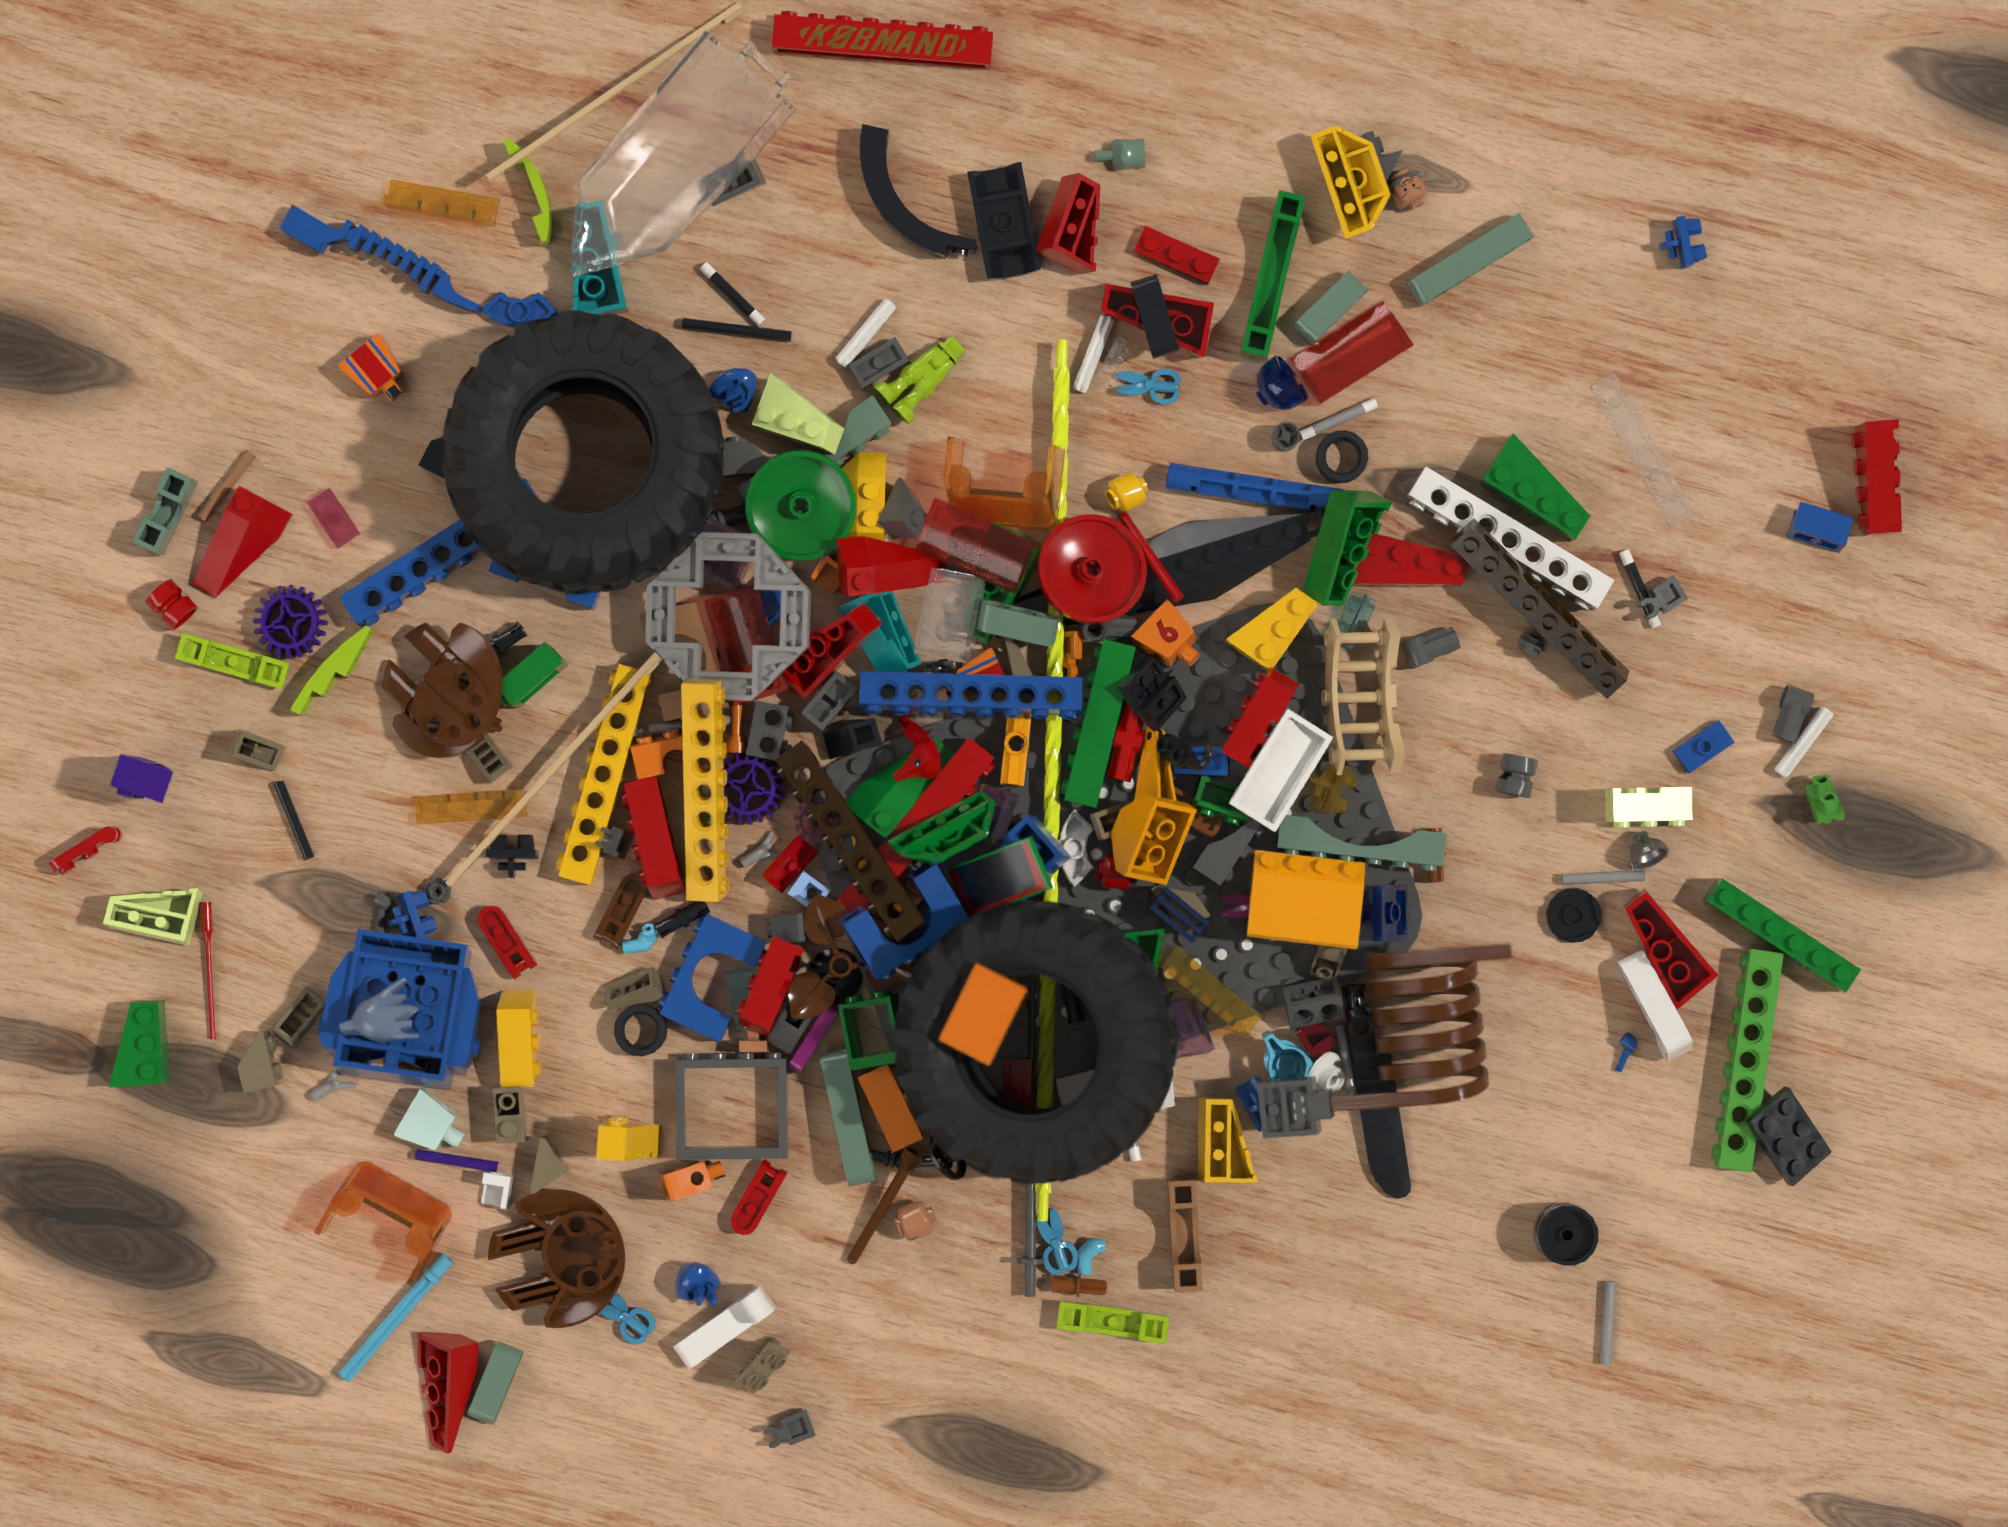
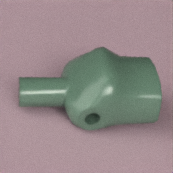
M1115 139L1111 143L1110 150L1095 151V162L1111 161L1115 170L1146 167L1144 139Z

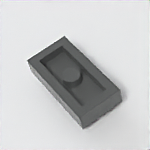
M896 337L848 366L861 388L865 389L910 361Z

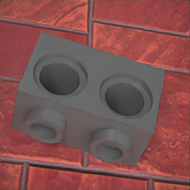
M836 671L802 711V714L824 732L859 689Z
M756 701L746 755L776 761L777 757L787 751L789 741L784 740L786 729L791 730L794 716L793 713H789L790 707ZM772 710L778 711L781 715L779 724L775 726H770L766 722V715ZM771 737L775 740L776 747L771 753H764L761 749V742L764 738Z
M1336 976L1329 979H1320L1282 987L1290 1029L1344 1018L1342 995Z

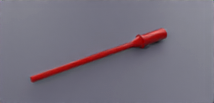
M200 902L202 928L200 931H202L205 939L210 1040L216 1039L211 959V936L214 931L211 902Z

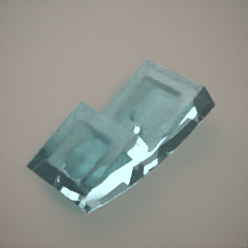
M753 967L726 971L734 1029L746 1028L738 1025L740 1016L736 1014L741 1000H747L750 991L747 990V986L754 974Z

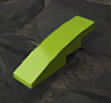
M365 626L333 652L306 683L290 710L304 716L316 693L327 697L339 674L350 678L375 629Z

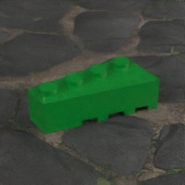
M1514 433L1508 437L1480 480V483L1571 542L1578 537L1591 517Z

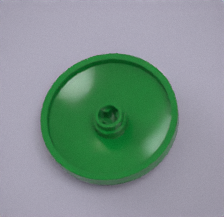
M810 450L787 451L769 459L753 476L746 495V516L753 534H759L778 556L797 561L813 560L837 548L836 538L848 536L856 514L855 491L846 472L831 458Z

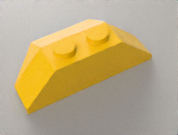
M1336 125L1310 135L1345 239L1371 231L1391 196L1374 144Z
M861 452L842 468L850 478L856 496L855 519L847 537L866 536L885 541V530L880 526L878 520L886 505L887 453Z

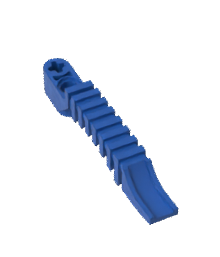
M291 205L278 227L279 230L322 255L327 247L344 242H349L347 246L356 253L363 242H365L362 250L370 256L378 246L375 254L380 259L385 260L389 252L390 255L387 260L392 265L397 266L401 258L403 259L398 268L402 269L404 273L408 274L412 266L415 265L409 275L414 282L419 283L423 274L427 271L418 287L422 292L428 294L439 277L432 290L436 297L459 308L478 314L481 312L482 307L479 304L455 292L450 281V275L443 271L440 265L435 262L430 264L431 262L423 256L418 258V255L410 249L406 252L403 246L398 243L394 245L386 237L381 239L382 237L373 230L369 233L370 231L361 224L357 227L347 219L341 229L335 230L298 207Z

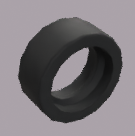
M1347 430L1334 431L1328 434L1318 445L1315 454L1316 466L1320 474L1327 480L1337 484L1349 483L1357 479L1365 470L1368 462V449L1363 439L1356 433ZM1337 441L1351 443L1358 453L1356 466L1347 473L1333 471L1326 462L1327 449Z
M637 1004L626 1008L619 1014L614 1026V1035L617 1044L624 1052L632 1056L643 1057L653 1054L662 1047L667 1037L668 1027L665 1017L660 1015L658 1009L651 1005ZM637 1014L648 1015L654 1020L657 1027L655 1039L649 1045L643 1047L630 1043L624 1032L628 1019Z

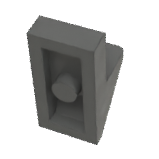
M1373 131L1364 133L1361 137L1374 144L1387 182L1402 150L1381 156L1384 148L1380 137H1375Z

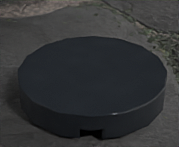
M1579 888L1564 889L1556 893L1549 901L1546 910V922L1551 932L1560 940L1570 943L1583 942L1592 937L1602 919L1601 908L1596 898Z

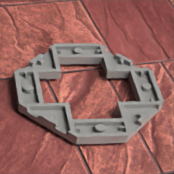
M701 532L679 557H676L657 578H654L647 585L645 642L664 659L666 665L684 682L689 678L721 680L722 688L725 689V700L752 701L809 648L811 591L759 534ZM704 560L755 562L754 589L781 590L780 646L753 645L752 672L701 671L702 643L675 642L676 587L703 588Z

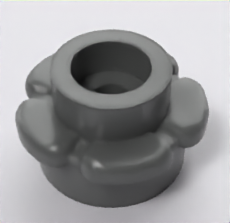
M436 877L431 879L429 884H426L424 891L430 903L438 905L441 902L446 903L450 899L451 886L445 883L447 880L443 881L441 878ZM437 888L441 890L439 894L435 892Z

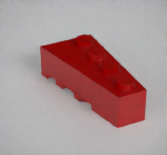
M1105 284L1101 311L1144 330L1132 288ZM1163 294L1178 346L1205 357L1214 303Z
M1373 533L1366 547L1369 549V553L1366 559H1363L1356 568L1358 575L1353 586H1461L1464 583L1469 563L1458 554Z
M864 603L810 632L809 648L782 675L804 699L821 688L883 623Z
M1645 888L1624 905L1676 1010L1719 976Z

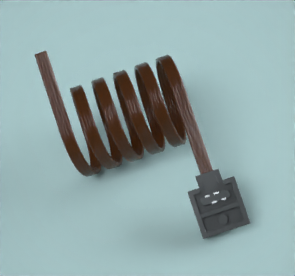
M1511 943L1382 953L1366 957L1367 969L1369 971L1431 967L1464 968L1457 972L1435 977L1370 983L1371 998L1437 994L1467 995V997L1437 1005L1372 1011L1373 1025L1445 1021L1471 1023L1458 1029L1439 1033L1376 1038L1377 1053L1434 1049L1473 1050L1469 1054L1441 1061L1378 1066L1379 1080L1439 1076H1469L1477 1079L1462 1085L1442 1089L1333 1096L1332 1088L1317 1089L1316 1076L1261 1080L1257 1083L1263 1138L1318 1135L1322 1131L1320 1120L1332 1119L1335 1116V1111L1445 1104L1465 1100L1485 1091L1489 1086V1075L1487 1068L1481 1065V1063L1486 1059V1047L1484 1040L1477 1037L1484 1029L1483 1016L1479 1011L1475 1010L1481 1002L1480 988L1471 981L1478 975L1477 961L1512 959Z

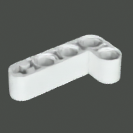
M1640 950L1618 961L1617 964L1620 972L1656 1036L1657 1046L1664 1059L1668 1062L1692 1050V1038L1645 952Z
M758 1285L683 1338L673 1348L689 1370L747 1328L766 1318L776 1309V1306L762 1286Z

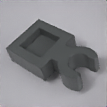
M1673 575L1648 591L1652 598L1640 600L1636 606L1637 608L1645 604L1649 606L1650 613L1644 617L1645 620H1649L1657 616L1659 609L1662 614H1665L1687 600L1688 597Z
M614 826L612 829L602 827L601 831L604 832V838L600 842L596 841L595 845L602 848V852L624 859L634 835Z
M807 1409L780 1418L781 1427L772 1425L764 1429V1434L774 1432L777 1435V1440L769 1443L770 1448L778 1447L782 1440L786 1438L790 1446L816 1436Z

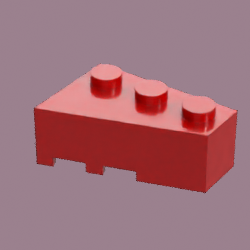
M1271 667L1266 675L1260 673L1252 686L1256 689L1252 697L1249 695L1245 697L1239 708L1243 711L1239 719L1233 717L1226 729L1230 734L1221 752L1250 768L1262 745L1265 744L1268 735L1293 697L1299 683Z

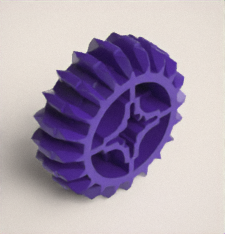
M289 585L286 593L283 586H278V596L273 591H268V596L271 600L268 601L261 598L260 602L265 605L264 609L255 608V612L262 615L261 619H253V623L261 624V627L256 628L254 633H264V636L258 642L265 644L269 641L266 647L268 652H272L277 647V657H281L286 650L287 659L293 658L294 651L299 658H302L304 656L302 648H305L308 653H312L311 642L317 646L321 645V641L316 638L317 634L326 636V632L319 630L320 625H328L327 620H320V616L326 615L327 611L325 609L317 610L323 603L320 599L311 602L315 597L314 592L310 591L304 597L305 587L300 586L297 593H295V586ZM289 600L301 601L310 612L296 614L293 607L290 606ZM281 603L280 617L270 623L273 610ZM289 615L290 617L298 618L293 628L282 625L285 624V620H288L287 617ZM312 620L309 633L304 639L300 640L301 627ZM285 630L288 637L291 638L292 644L279 642L272 632Z
M745 751V759L741 760L739 753H734L736 760L734 763L729 758L724 759L725 763L729 766L725 769L727 771V783L724 786V797H727L728 808L730 809L726 817L731 819L736 813L738 814L736 822L741 824L743 816H747L748 825H752L753 816L757 817L759 823L764 821L761 813L765 812L770 818L773 816V813L769 810L770 806L780 809V805L774 801L775 798H785V795L777 793V790L786 788V784H777V780L781 779L779 773L776 775L773 773L779 767L777 763L769 768L767 764L770 762V759L764 758L763 762L759 761L760 757L754 756V759H750V756L746 755ZM750 765V769L744 779L735 780L729 778L730 774L738 767ZM759 767L769 776L771 789L761 787L758 784L757 771ZM751 779L754 781L752 785H756V788L761 789L762 792L751 791L746 797L743 793L745 790H742L740 786H736L735 783L747 784ZM726 786L733 787L740 792L739 808L734 806L729 800ZM762 795L769 797L760 808L747 811L748 804L754 796Z

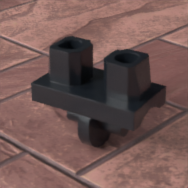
M499 834L490 844V849H486V857L489 859H508V862H498V870H507L508 877L515 879L516 871H526V862H516V859H539V851L535 849L533 835H518L517 849H508V835Z

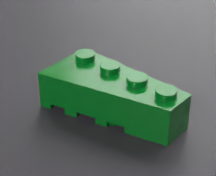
M1331 490L1303 587V593L1323 606L1344 605L1358 575L1356 568L1363 559H1366L1369 553V549L1366 547L1373 533L1378 534L1382 525L1379 523V520L1384 510L1389 511L1392 502L1372 491Z

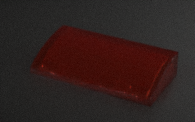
M1382 301L1290 360L1320 406L1412 348L1414 344L1393 313Z
M934 498L922 527L916 550L1015 594L1038 543Z
M754 585L704 600L722 662L727 672H752L753 645H775L759 590H755ZM784 672L755 700H734L736 706L748 704L789 690Z

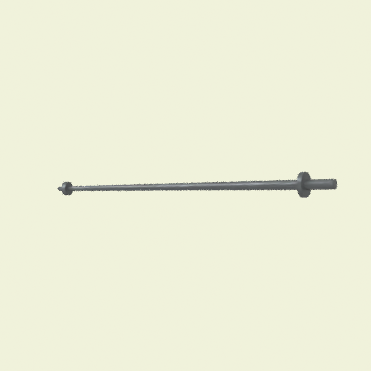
M1030 974L1028 1058L1033 1059L1032 1108H1036V975ZM1026 1184L1025 1256L1016 1258L1017 1264L1025 1265V1297L1036 1296V1265L1044 1264L1043 1257H1036L1035 1184Z

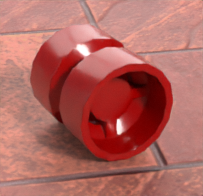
M168 579L148 596L145 603L155 614L161 613V620L171 631H174L193 616L198 606L188 596H181L182 589L173 579Z

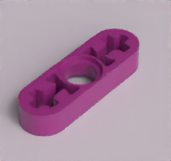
M833 1002L828 1010L820 1014L787 1066L789 1069L797 1074L801 1072L838 1014V1004Z

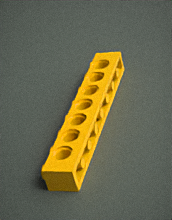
M621 664L618 665L617 669H612L609 684L613 686L610 696L605 695L601 711L639 669ZM644 673L643 677L632 688V699L625 703L620 701L594 731V737L598 739L595 749L590 748L586 764H590L588 774H583L580 780L578 790L582 791L580 802L575 801L572 808L571 817H575L572 828H567L563 843L567 844L565 855H559L556 870H560L559 877L587 885H593L603 851L595 843L596 841H602L604 838V832L601 831V828L610 827L631 753L630 747L635 739V736H633L634 731H636L639 725L652 673L649 676ZM621 713L625 717V725L620 729H615L611 724V719L615 714ZM608 740H614L618 745L617 752L611 756L607 755L603 748ZM602 766H606L610 770V777L605 782H600L596 777V771ZM597 792L602 796L603 803L599 808L594 809L589 805L588 800L591 794ZM586 819H591L595 823V830L590 835L584 834L581 830V824ZM580 845L584 846L588 852L587 858L581 862L577 861L573 855L574 849Z
M689 678L681 683L686 901L719 902L729 892V878L726 877L725 869L729 862V853L725 850L728 825L724 822V813L727 812L728 808L727 797H724L727 771L723 769V759H725L727 752L726 743L723 742L726 717L722 715L725 689L722 688V682L718 679ZM700 703L708 706L709 715L702 713ZM701 730L709 734L710 742L702 739ZM702 757L709 760L710 769L703 767L701 763ZM702 785L710 788L711 796L703 793ZM703 812H707L711 816L712 823H707L703 819ZM703 839L711 842L712 850L705 848ZM704 866L711 868L713 877L705 874Z

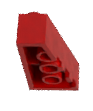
M1899 419L1867 421L1854 427V432L1851 433L1852 448H1856L1857 459L1853 461V470L1855 476L1858 475L1859 486L1856 487L1855 495L1857 503L1861 504V514H1858L1859 530H1863V536L1902 532L1900 493H1895V488H1899L1901 481L1900 470L1894 463V460H1897V455L1900 454V444L1894 438V429H1899Z
M652 776L624 783L626 792L621 793L624 808L630 809L631 818L627 819L630 834H635L637 844L633 845L636 860H641L643 870L639 871L642 887L647 886L655 900L686 893L685 883H683L678 873L681 870L676 851L672 847L674 845V838L669 823L667 824L668 814L658 778Z

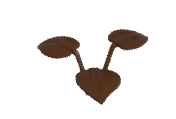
M821 894L815 895L809 902L804 916V928L809 939L815 944H823L828 940L830 941L834 953L829 961L831 971L822 979L817 973L812 971L802 972L793 978L789 986L790 1015L792 1018H811L828 1010L835 1000L836 993L835 989L825 982L834 976H847L851 969L866 966L863 961L852 963L847 954L838 951L834 938H839L846 934L838 920L846 916L848 912L839 902ZM903 963L895 968L896 972L887 979L883 980L880 978L877 980L870 974L868 969H866L865 976L873 988L880 991H889L907 981L914 969L911 963Z

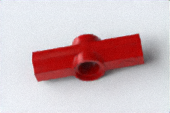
M1126 700L1120 725H1117L1112 746L1114 751L1110 761L1108 778L1131 782L1136 756L1140 753L1144 736V722L1132 710Z

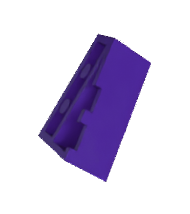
M120 754L110 786L117 788L116 793L122 796L144 799L145 797L163 803L173 771L163 764L140 756Z

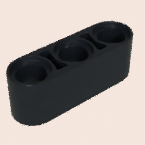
M1157 274L1130 282L1153 359L1180 351Z

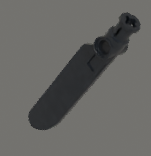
M1366 983L1342 986L1341 989L1342 992H1345L1347 1009H1345L1346 1029L1357 1095L1397 1092L1395 1080H1379L1378 1066L1392 1065L1390 1053L1376 1052V1042L1373 1033L1374 1025L1370 1006H1366L1364 994ZM1358 1019H1364L1367 1023L1366 1029L1361 1033H1356L1353 1030V1024ZM1399 1107L1360 1110L1369 1169L1375 1181L1391 1197L1396 1199L1406 1197L1411 1191V1181Z

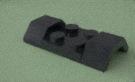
M1021 162L986 171H968V180L987 280H1003L1040 271L1041 265L1039 254L1036 252L1037 244Z

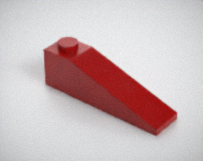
M238 486L223 514L192 585L217 598L249 565L261 557L260 555L280 539L293 514Z
M866 536L836 538L841 594L846 596L868 595L947 583L945 555Z
M418 1333L417 1362L418 1368H423L426 1384L421 1385L422 1393L427 1395L429 1402L426 1418L430 1444L448 1454L452 1453L476 1374L479 1354L478 1342L462 1334Z

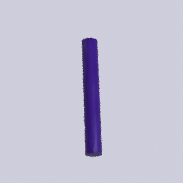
M417 1149L415 1154V1160L491 1172H497L499 1165L498 1161Z

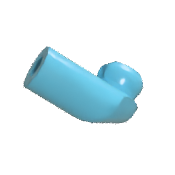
M647 923L643 925L637 939L622 941L623 953L630 954L649 951L658 938V931L655 925Z
M1090 1238L1078 1249L1079 1275L1092 1274L1091 1259L1098 1253H1103L1106 1249V1243L1103 1239Z

